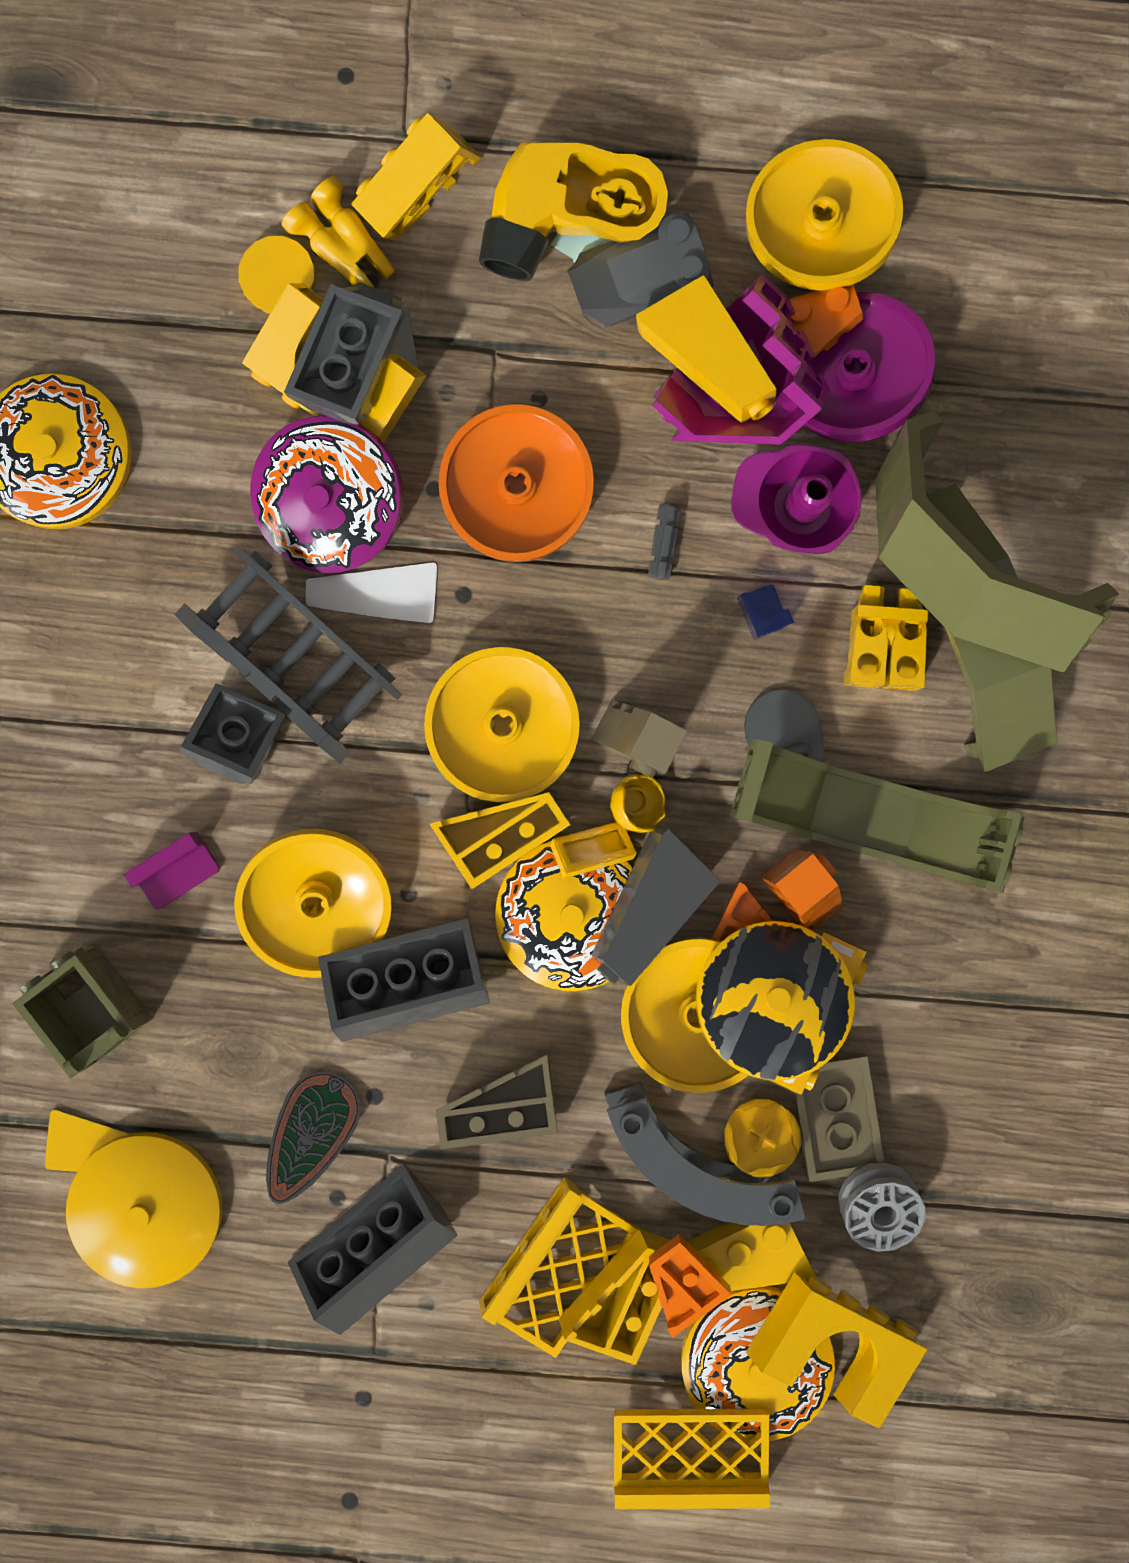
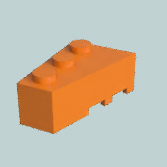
M795 848L761 876L762 880L800 926L815 931L843 908L839 885L832 878L837 872L822 854L818 855L810 850L806 852Z

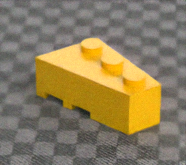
M429 113L424 117H418L407 130L408 137L399 147L392 148L384 156L381 162L382 168L374 177L367 178L359 186L356 192L358 196L351 203L383 238L397 241L430 209L428 202L442 186L449 191L456 184V180L452 177L468 161L475 166L482 159L450 124Z
M550 792L430 823V826L471 889L571 825Z
M638 1229L560 1316L559 1322L565 1341L636 1365L662 1308L658 1297L657 1285L653 1280L649 1266V1256L670 1240Z

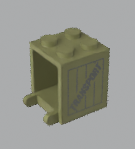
M81 947L73 953L71 951L67 952L50 965L54 970L53 972L49 971L42 977L38 975L19 989L23 995L12 1003L70 1079L94 1065L153 1019L98 947L87 951ZM76 972H79L86 984L66 999L57 987Z

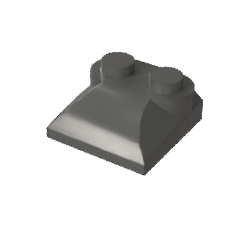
M216 683L183 741L181 753L196 765L237 783L252 784L261 774L263 762L280 731L286 714Z

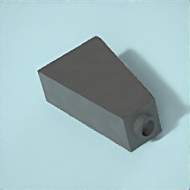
M654 827L655 831L649 833L591 955L601 964L597 971L612 984L620 981L631 986L721 882L667 828Z

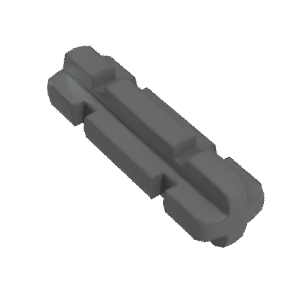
M660 504L658 507L656 520H660V524L655 525L651 551L654 561H650L648 570L649 577L654 579L667 580L671 576L672 564H669V559L674 557L678 528H674L675 523H679L681 512L680 507L673 504Z

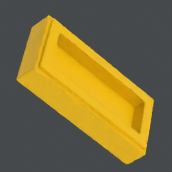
M618 822L554 838L550 843L563 879L629 861L636 856V851L627 830Z

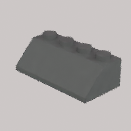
M468 918L318 957L331 1030L341 1042L490 1003L482 964Z
M403 1164L289 1260L288 1264L313 1320L341 1335L458 1235L441 1205L413 1172Z

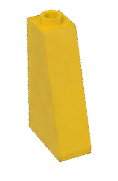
M704 275L636 314L638 331L642 338L739 422L743 423L750 418L753 420L760 419L772 410L776 400L774 384Z

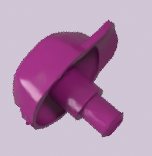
M791 445L785 447L780 452L756 453L745 458L737 469L731 498V513L735 522L740 526L767 538L777 548L798 553L825 554L833 551L850 534L851 530L854 529L853 526L860 517L862 500L859 481L846 456L835 450L815 446Z

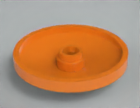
M522 404L502 405L474 416L453 436L444 452L440 465L439 495L449 523L469 546L497 560L525 562L540 559L556 552L566 545L579 531L589 513L593 498V468L584 443L564 420L547 410L535 406Z

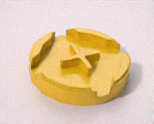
M267 236L255 241L244 252L239 264V283L245 297L256 308L271 314L288 283H303L314 291L316 286V269L309 253L297 241L285 236Z
M753 1099L741 1104L729 1116L724 1129V1147L730 1161L740 1171L753 1177H772L784 1172L794 1162L801 1147V1132L794 1115L788 1109L770 1099Z

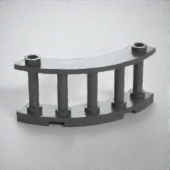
M237 546L233 552L247 564L245 568L206 610L201 608L196 613L184 603L174 615L226 662L229 661L244 674L245 678L270 701L275 702L288 714L287 717L321 749L341 763L350 753L339 741L344 736L341 732L382 687L398 700L403 694L391 684L396 678L380 663L374 668L274 579L268 573L273 566L259 553L254 551L249 556ZM258 576H261L278 594L238 638L233 636L230 641L227 640L216 630L219 626L217 621ZM292 604L311 624L271 668L266 666L262 671L247 657L252 652L249 648L287 606ZM324 633L343 653L303 697L299 695L296 699H293L280 687L284 683L282 678ZM356 662L371 677L330 722L326 720L323 724L319 723L312 716L317 711L314 707Z
M641 1081L604 1092L609 1105L607 1113L623 1149L644 1176L676 1202L704 1216L742 1225H778L806 1219L795 1180H789L786 1170L772 1177H753L740 1171L733 1163L711 1158L709 1155L679 1140L667 1129L653 1110Z

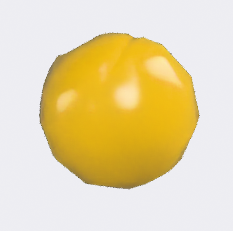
M631 774L623 778L613 789L610 808L614 819L624 829L639 833L655 831L654 827L666 817L664 809L665 794L661 784L654 778L642 774Z

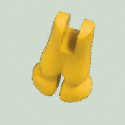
M330 176L316 187L311 195V203L320 214L328 219L331 227H325L313 208L305 201L295 205L285 215L282 226L290 234L308 236L312 250L334 267L352 285L360 282L374 287L366 274L356 265L364 257L385 280L395 270L371 238L359 216L351 208L342 207L343 185L336 176Z

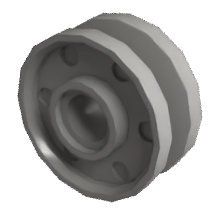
M888 1163L868 1164L855 1170L843 1182L838 1193V1208L844 1219L845 1227L851 1239L865 1249L877 1252L898 1249L911 1242L920 1233L925 1222V1205L911 1175L899 1166Z

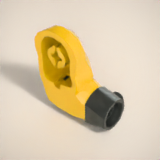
M540 141L520 143L506 163L495 189L491 218L485 221L479 255L480 265L505 278L530 281L547 247L548 240L546 236L551 231L568 236L592 235L620 243L640 240L658 227L666 212L668 190L662 171L648 158L636 154H618L582 143Z

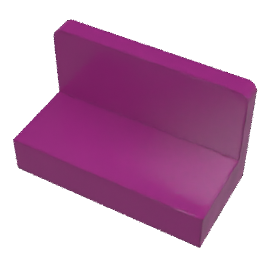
M191 832L123 875L131 888L140 886L154 909L159 910L218 873L220 866L199 833Z

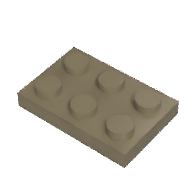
M860 1054L830 1059L819 1068V1075L811 1091L804 1088L802 1095L794 1093L809 1182L846 1177L868 1164L885 1163L868 1056Z

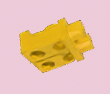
M865 585L861 589L858 605L851 611L852 622L849 636V653L843 685L870 688L882 686L883 689L918 691L925 688L926 622L928 620V610L922 609V603L908 588L897 590L896 607L883 606L885 587Z

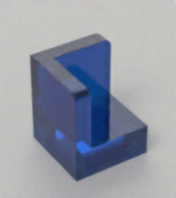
M772 584L749 593L747 591L737 597L753 640L786 628L794 623L789 608L783 609L775 587Z

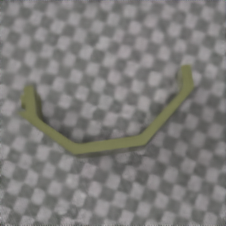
M934 411L907 419L875 478L879 558L952 636L1064 673L1075 657L1091 642L1090 637L1095 630L1109 618L1112 613L1109 608L1119 593L1109 583H1106L1080 595L1070 596L1003 573L995 568L929 501L926 495L923 458L944 421Z
M956 484L927 495L929 501L995 568L1003 573L1017 577L1009 555ZM946 629L970 693L976 741L964 744L969 759L979 758L984 772L1057 745L1051 668L954 637Z
M758 738L751 739L730 816L996 892H1004L1005 885L1008 883L1012 873V860L1016 846L1019 844L1023 834L1025 817L1022 814L916 790L829 765L774 746V743Z

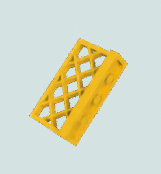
M564 1177L478 1301L482 1318L494 1326L498 1322L556 1358L567 1342L564 1339L562 1329L552 1343L540 1336L538 1325L559 1320L560 1316L567 1310L562 1309L560 1293L580 1288L583 1292L596 1276L584 1278L582 1261L603 1257L605 1267L640 1228L579 1190L577 1184ZM583 1203L594 1210L596 1223L575 1228L573 1216ZM600 1215H602L603 1217H605V1218L608 1219V1220L601 1222V1216H600ZM569 1223L570 1229L564 1230ZM619 1226L628 1232L621 1244L606 1247L603 1230ZM598 1231L601 1248L580 1253L577 1236ZM572 1237L575 1254L553 1259L551 1248L555 1242ZM548 1254V1260L543 1261L546 1255ZM613 1254V1256L608 1261V1255ZM577 1263L579 1280L558 1284L555 1267ZM550 1269L553 1286L531 1291L530 1279L533 1274ZM526 1286L527 1292L521 1293ZM555 1294L558 1311L536 1316L533 1299ZM529 1300L532 1317L514 1320L506 1315L513 1304ZM533 1326L534 1331L530 1330L527 1327Z
M768 1408L615 1409V1509L770 1508V1491L768 1486L770 1415ZM706 1422H716L723 1428L711 1441L698 1431ZM745 1422H760V1431L749 1441L737 1431ZM622 1423H639L646 1431L632 1442L622 1433ZM667 1423H678L685 1430L672 1442L659 1431ZM692 1436L704 1448L692 1459H689L679 1447ZM731 1436L742 1448L728 1459L717 1448ZM652 1437L656 1438L665 1447L653 1460L640 1449ZM622 1444L626 1447V1449L623 1452ZM759 1444H760V1452L756 1449V1447H757ZM750 1453L760 1462V1472H742L736 1465ZM633 1454L646 1465L639 1473H622V1464ZM672 1454L684 1464L678 1472H665L660 1467ZM710 1454L723 1464L716 1472H704L698 1465Z

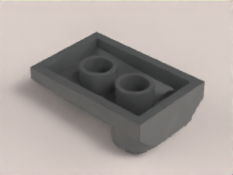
M688 212L668 215L659 223L657 228L640 240L622 243L610 241L581 252L575 263L567 270L582 313L598 319L604 324L605 328L635 318L639 312L703 275L712 288L714 286L705 250L696 225Z
M360 282L345 288L330 284L284 390L286 396L312 411L344 423L359 425L360 422L366 419L372 408L371 396L405 315L401 307V297Z

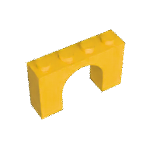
M288 283L242 364L252 370L251 376L256 381L267 387L273 386L283 393L282 399L290 406L298 410L303 408L312 416H325L293 401L284 393L324 300L303 283ZM389 353L371 396V412L360 424L372 431L385 443L427 375L399 354Z
M794 1272L747 1349V1355L761 1373L792 1387L810 1356L822 1341L839 1332H858V1352L833 1395L851 1416L880 1429L928 1349L916 1338L918 1331L905 1321L898 1319L894 1323L879 1308L873 1305H869L867 1309L860 1306L861 1302L844 1290H841L839 1294L831 1291L832 1287L819 1277L812 1275L810 1279H807Z

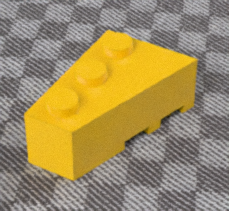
M726 1222L687 1241L730 1285L731 1291L787 1284L794 1272L807 1279H810L812 1275L815 1276L790 1223L759 1226Z

